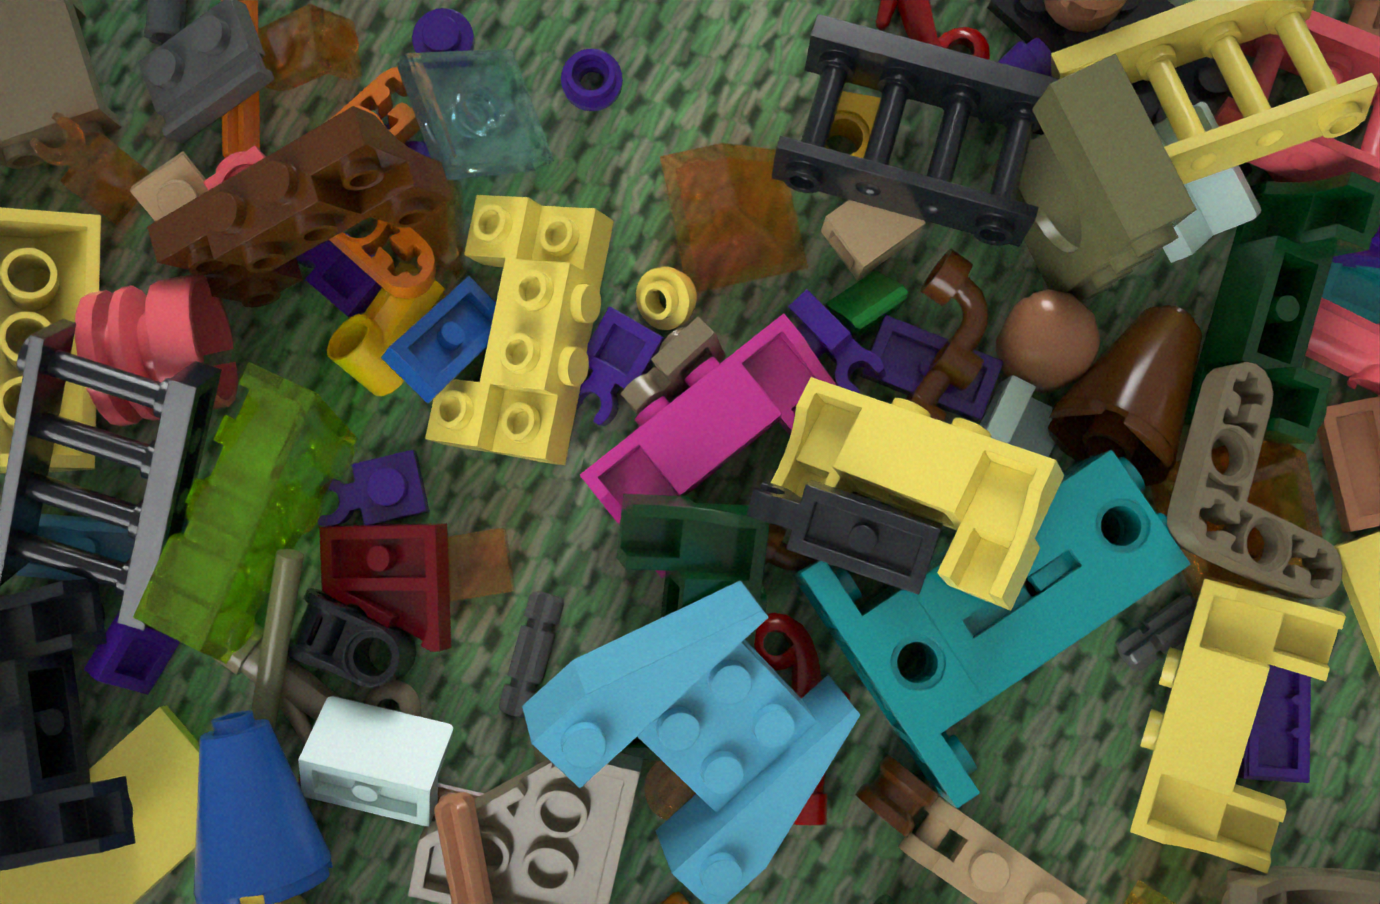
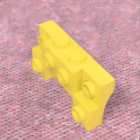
M476 195L464 255L482 265L503 267L480 382L454 379L433 399L425 439L458 448L565 466L580 388L587 377L589 369L587 346L591 338L593 323L598 318L601 309L600 288L614 223L612 219L596 208L542 206L529 197Z
M811 377L796 405L790 439L771 483L787 488L799 497H802L805 485L810 480L849 493L854 491L901 510L943 523V526L954 529L957 532L939 567L938 575L948 586L1011 611L1040 550V546L1035 540L1036 535L1064 477L1057 460L993 439L989 431L969 420L954 418L952 423L949 424L931 418L927 410L909 400L894 398L892 404Z
M1205 575L1183 650L1172 647L1168 649L1159 680V685L1171 688L1165 711L1163 713L1151 709L1141 741V747L1153 750L1132 821L1131 833L1162 844L1208 853L1268 874L1271 864L1270 852L1279 822L1283 823L1287 811L1285 800L1237 785L1235 782L1269 673V665L1326 681L1330 670L1328 662L1338 629L1342 630L1346 618L1343 612L1289 598L1274 592L1272 594Z

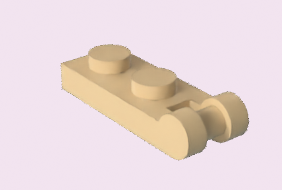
M940 796L932 806L924 807L928 814L916 833L911 832L908 837H904L898 846L916 862L938 875L977 904H1086L1088 901ZM952 829L964 838L949 859L939 852L937 848L948 831Z

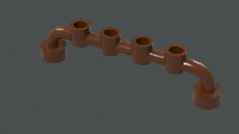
M949 249L937 262L924 281L920 292L940 306L947 304L951 298L955 299L963 311L962 322L954 335L939 349L929 366L928 372L919 385L905 398L927 410L931 418L943 422L947 413L937 407L936 404L950 384L963 391L979 373L984 359L973 351L980 343L988 325V305L984 294L968 277L973 263L953 249ZM854 491L852 492V494L870 499V497H867L865 495L859 494ZM770 523L765 565L769 563L786 571H800L817 560L786 549L788 544L782 542L787 529Z

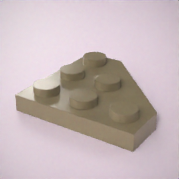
M618 753L581 788L547 759L475 798V807L493 904H609L643 758ZM435 820L431 822L429 827H424L418 840L408 896L440 904H452Z

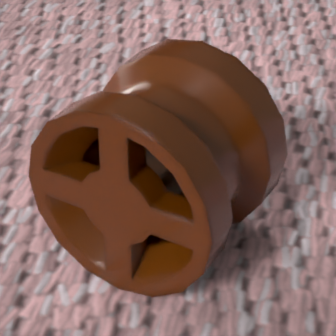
M886 754L879 763L880 774L873 783L863 784L855 795L905 837H908L915 828L914 817L922 807L932 806L939 795L889 754Z

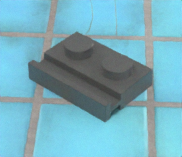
M222 0L138 62L155 111L163 116L166 126L162 128L165 137L183 144L274 80L272 71L264 66L262 58L266 55L247 6L238 0Z

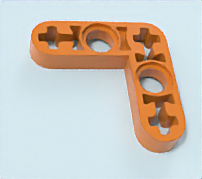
M403 66L390 68L381 73L333 117L352 106L374 114L383 125L384 123L381 119L387 115L389 131L405 144L431 117L432 98L429 82L423 74L413 68ZM396 92L400 96L405 97L413 92L415 105L410 108L402 102L393 108L391 95ZM378 220L375 230L366 237L353 238L342 232L329 239L385 291L397 298L411 299L419 297L426 293L435 281L436 266L433 250L426 240L411 227L398 228L391 223ZM388 238L391 250L402 260L409 261L414 256L418 257L419 274L412 276L404 271L397 277L394 276L395 267L393 259L382 249Z

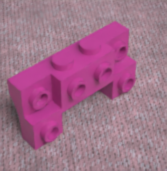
M783 313L723 362L719 363L713 356L694 369L685 378V382L690 388L671 403L665 396H662L647 406L634 419L640 427L582 472L580 476L620 525L623 494L688 495L778 422L790 436L796 405L811 377L836 386L838 385L820 363L802 334ZM655 570L662 579L665 578L666 571Z

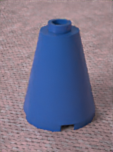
M252 710L234 712L211 720L213 730L201 735L199 741L194 871L196 904H241L240 898L259 895L264 896L265 904H275L307 892L324 882L330 876L329 868H333L331 852L270 721L266 719L255 720Z

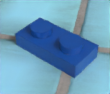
M468 276L389 346L381 356V359L429 404L487 348L496 302Z

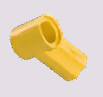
M400 262L395 268L394 276L397 277L404 271L412 276L419 274L418 268L414 265ZM435 280L426 293L411 299L397 298L381 288L364 314H356L348 318L333 333L327 347L328 357L375 396H385L392 393L402 385L404 380L381 359V356L389 346L446 297L444 294L445 288Z

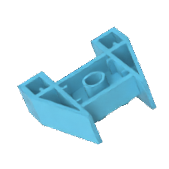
M741 581L572 660L522 706L531 743L579 788L638 737L696 793L656 830V834L671 873L704 904H727L766 869L860 717V713L829 675L801 699L745 640L769 617Z

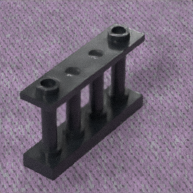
M817 14L804 71L820 75L819 83L801 141L783 136L779 137L771 178L783 181L788 187L798 192L816 193L819 191L971 233L976 239L989 245L1002 246L1010 244L1019 247L1033 225L1039 209L1038 206L1015 200L1032 133L1044 134L1032 109L1049 84L1059 79ZM845 83L863 86L882 93L864 158L826 148ZM909 99L940 107L944 110L926 176L889 166L905 105ZM970 116L1002 124L1006 127L990 193L952 183Z
M61 319L31 334L23 343L17 359V370L20 374H23L0 503V586L30 562L116 587V594L123 597L117 623L144 631L170 603L222 369L195 361L173 377L166 378L163 382L149 379L71 354L76 323ZM68 381L153 408L154 416L161 418L157 438L150 444L59 416L65 382ZM54 443L140 470L141 477L148 479L144 499L135 504L48 477ZM43 503L127 529L128 536L135 539L131 558L126 562H122L38 536Z

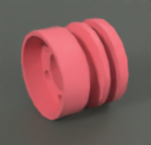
M191 274L158 280L150 285L147 296L142 290L132 285L121 287L114 293L107 290L92 292L80 299L75 313L77 356L159 382H163L168 377H173L195 361L204 364L203 356L234 349L226 310L221 298L212 297L207 277L204 275ZM236 362L213 366L222 369L213 410L229 407L236 399L238 389ZM86 388L98 412L109 424L122 427L137 424L142 418L151 421L161 419L154 416L153 408Z

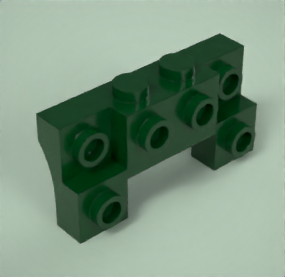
M1354 172L1316 181H1266L1250 186L1261 207V213L1255 219L1237 226L1193 378L1183 426L1191 427L1201 386L1208 373L1215 368L1250 362L1257 364L1266 372L1273 389V402L1263 440L1273 444H1314L1317 431L1326 416V399L1332 379L1303 369L1302 365L1334 256L1369 250L1371 240L1380 226V183Z
M623 494L616 558L626 570L666 571L660 618L738 581H741L766 613L767 597L762 580L770 523L746 515L749 505L694 503L687 496ZM755 629L745 640L757 652L754 647ZM638 737L620 752L643 758V760L662 761Z

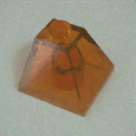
M719 143L660 156L661 179L682 272L692 280L696 293L808 269L790 187L783 181L771 178L776 149Z

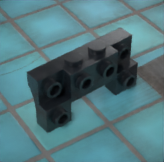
M91 579L59 581L32 590L0 597V871L59 859L102 853L136 843L132 820L133 806L129 798L126 776L95 782L90 781L72 652L107 643L104 627L105 612L100 599L98 582Z

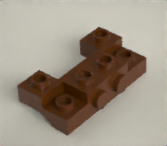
M352 106L152 223L147 228L157 263L188 269L194 275H206L212 297L239 301L245 307L254 308L266 306L277 301L281 296V291L303 280L296 258L299 255L369 217L391 223L398 228L419 225L431 217L432 210L452 200L453 196L442 162L409 148L399 141L374 114Z

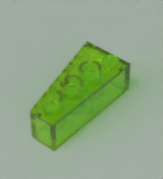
M248 362L239 382V385L250 389L236 419L224 415L213 439L224 446L212 474L205 479L196 478L185 501L188 503L187 518L189 524L184 534L177 533L169 536L133 618L225 664L228 663L234 652L240 650L247 643L254 630V617L267 594L270 593L276 552L280 549L294 550L301 536L310 532L315 526L322 511L321 501L326 495L333 479L341 477L349 468L354 456V445L358 440L353 432L316 392Z

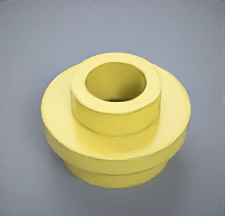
M661 266L651 269L638 282L636 303L639 312L647 323L657 329L671 330L683 325L690 318L696 306L697 293L692 280L683 272L672 267ZM660 291L664 294L666 298L665 309L662 307L659 300Z

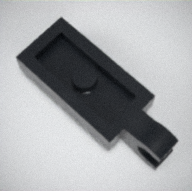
M810 480L805 485L802 497H799L787 488L763 481L760 488H754L746 514L755 519L791 529L792 532L786 548L788 550L918 595L922 590L943 523Z

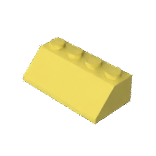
M0 207V473H6L23 377V374H20L17 370V359L20 349L31 334L61 319L75 322V313L80 299L89 293L100 290L101 215ZM74 334L71 354L77 355ZM66 381L59 416L96 427L97 408L86 387ZM54 443L49 472L95 469L94 455Z

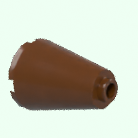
M1165 305L1147 308L1054 405L1049 418H1052V421L1048 426V432L1061 451L1079 462L1090 458V455L1095 456L1112 450L1117 458L1124 457L1137 469L1145 486L1160 484L1167 478L1176 462L1202 341V332L1192 315L1180 307Z

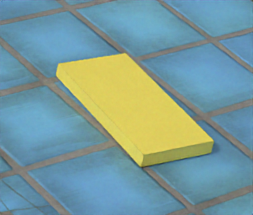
M167 705L156 709L89 769L91 782L126 776L129 798L133 806L132 820L136 843L102 853L59 859L0 871V904H136L195 851L199 742Z

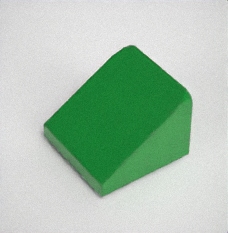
M873 271L828 301L826 305L831 314L855 339L879 323L885 315L889 316L897 311L907 299L908 291L903 284L878 271Z

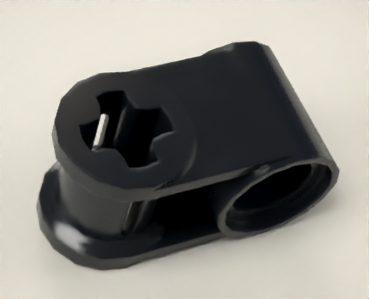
M307 589L303 599L308 605L294 638H290L289 657L309 666L328 670L365 687H375L392 682L409 672L414 665L417 653L415 641L410 633L397 626L387 628L367 617L359 606L354 604L345 605L322 592V590ZM375 638H380L386 642L391 650V663L386 671L377 669L370 661L369 649Z

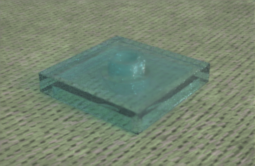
M512 49L405 53L397 63V68L430 157L442 162L447 180L536 171L547 167L554 161Z

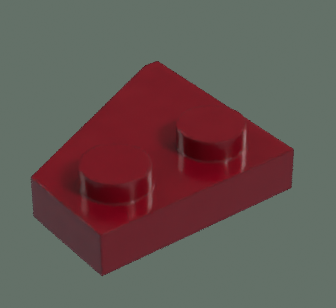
M447 523L319 527L322 592L345 605L354 604L359 606L367 617L387 628L397 626L421 639L423 641L421 647L430 652H440L452 648Z

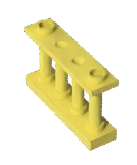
M1195 0L1051 53L1052 77L1064 78L1116 54L1131 84L1140 80L1150 81L1178 142L1164 146L1183 184L1321 136L1335 138L1350 132L1361 122L1365 121L1378 85L1373 73L1338 84L1305 23V20L1310 19L1314 0ZM1267 34L1279 35L1310 95L1271 108L1239 44ZM1204 57L1214 58L1243 116V119L1206 132L1175 70L1176 67Z

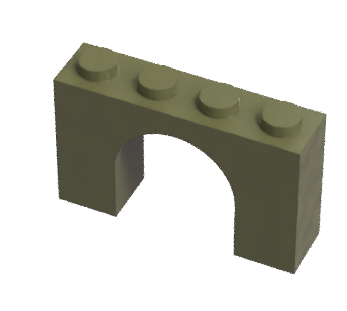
M1116 54L1050 83L1032 110L1044 134L1030 140L1015 199L1016 201L1039 207L1037 217L1025 236L1024 241L1048 289L1073 294L1081 302L1087 301L1112 288V283L1132 273L1133 267L1152 258L1154 251L1178 239L1179 237L1174 227L1197 210ZM998 159L989 171L992 178H994Z

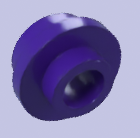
M584 49L572 55L565 63L561 73V84L566 98L575 107L585 111H599L609 107L617 100L622 90L623 78L618 62L610 54L599 49ZM595 72L600 74L604 79L601 87L596 90L585 89L581 85V80L587 73Z

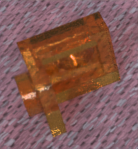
M308 4L258 29L259 40L266 55L262 58L264 66L272 71L274 80L267 84L265 88L278 92L292 90L325 74L348 81L362 76L356 27L349 18Z

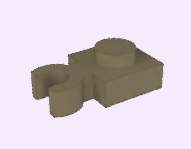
M699 316L686 328L681 327L671 332L661 343L659 352L651 359L655 367L647 374L635 378L621 392L622 397L629 403V407L638 415L662 396H665L668 401L675 394L680 396L690 388L685 382V378L694 369L713 356L719 363L724 360L726 355L715 332Z

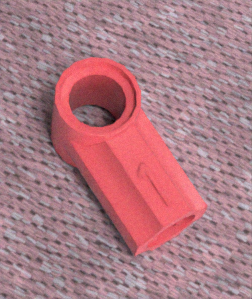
M1322 297L1305 356L1349 377L1347 384L1350 388L1355 390L1358 384L1380 396V323L1375 324Z

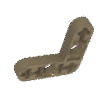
M1250 362L1215 368L1206 375L1201 386L1168 508L1167 525L1169 533L1182 549L1283 596L1294 599H1323L1331 596L1338 589L1342 579L1343 568L1340 555L1335 547L1327 540L1247 502L1273 402V389L1269 377L1257 364ZM1217 439L1225 444L1229 453V465L1224 474L1218 472L1212 462V447ZM1199 512L1204 520L1214 525H1224L1222 531H1207V524L1199 519ZM1254 527L1259 530L1264 542V552L1257 563L1251 558L1247 548V538ZM1302 558V565L1308 568L1309 571L1298 565H1287L1289 559Z

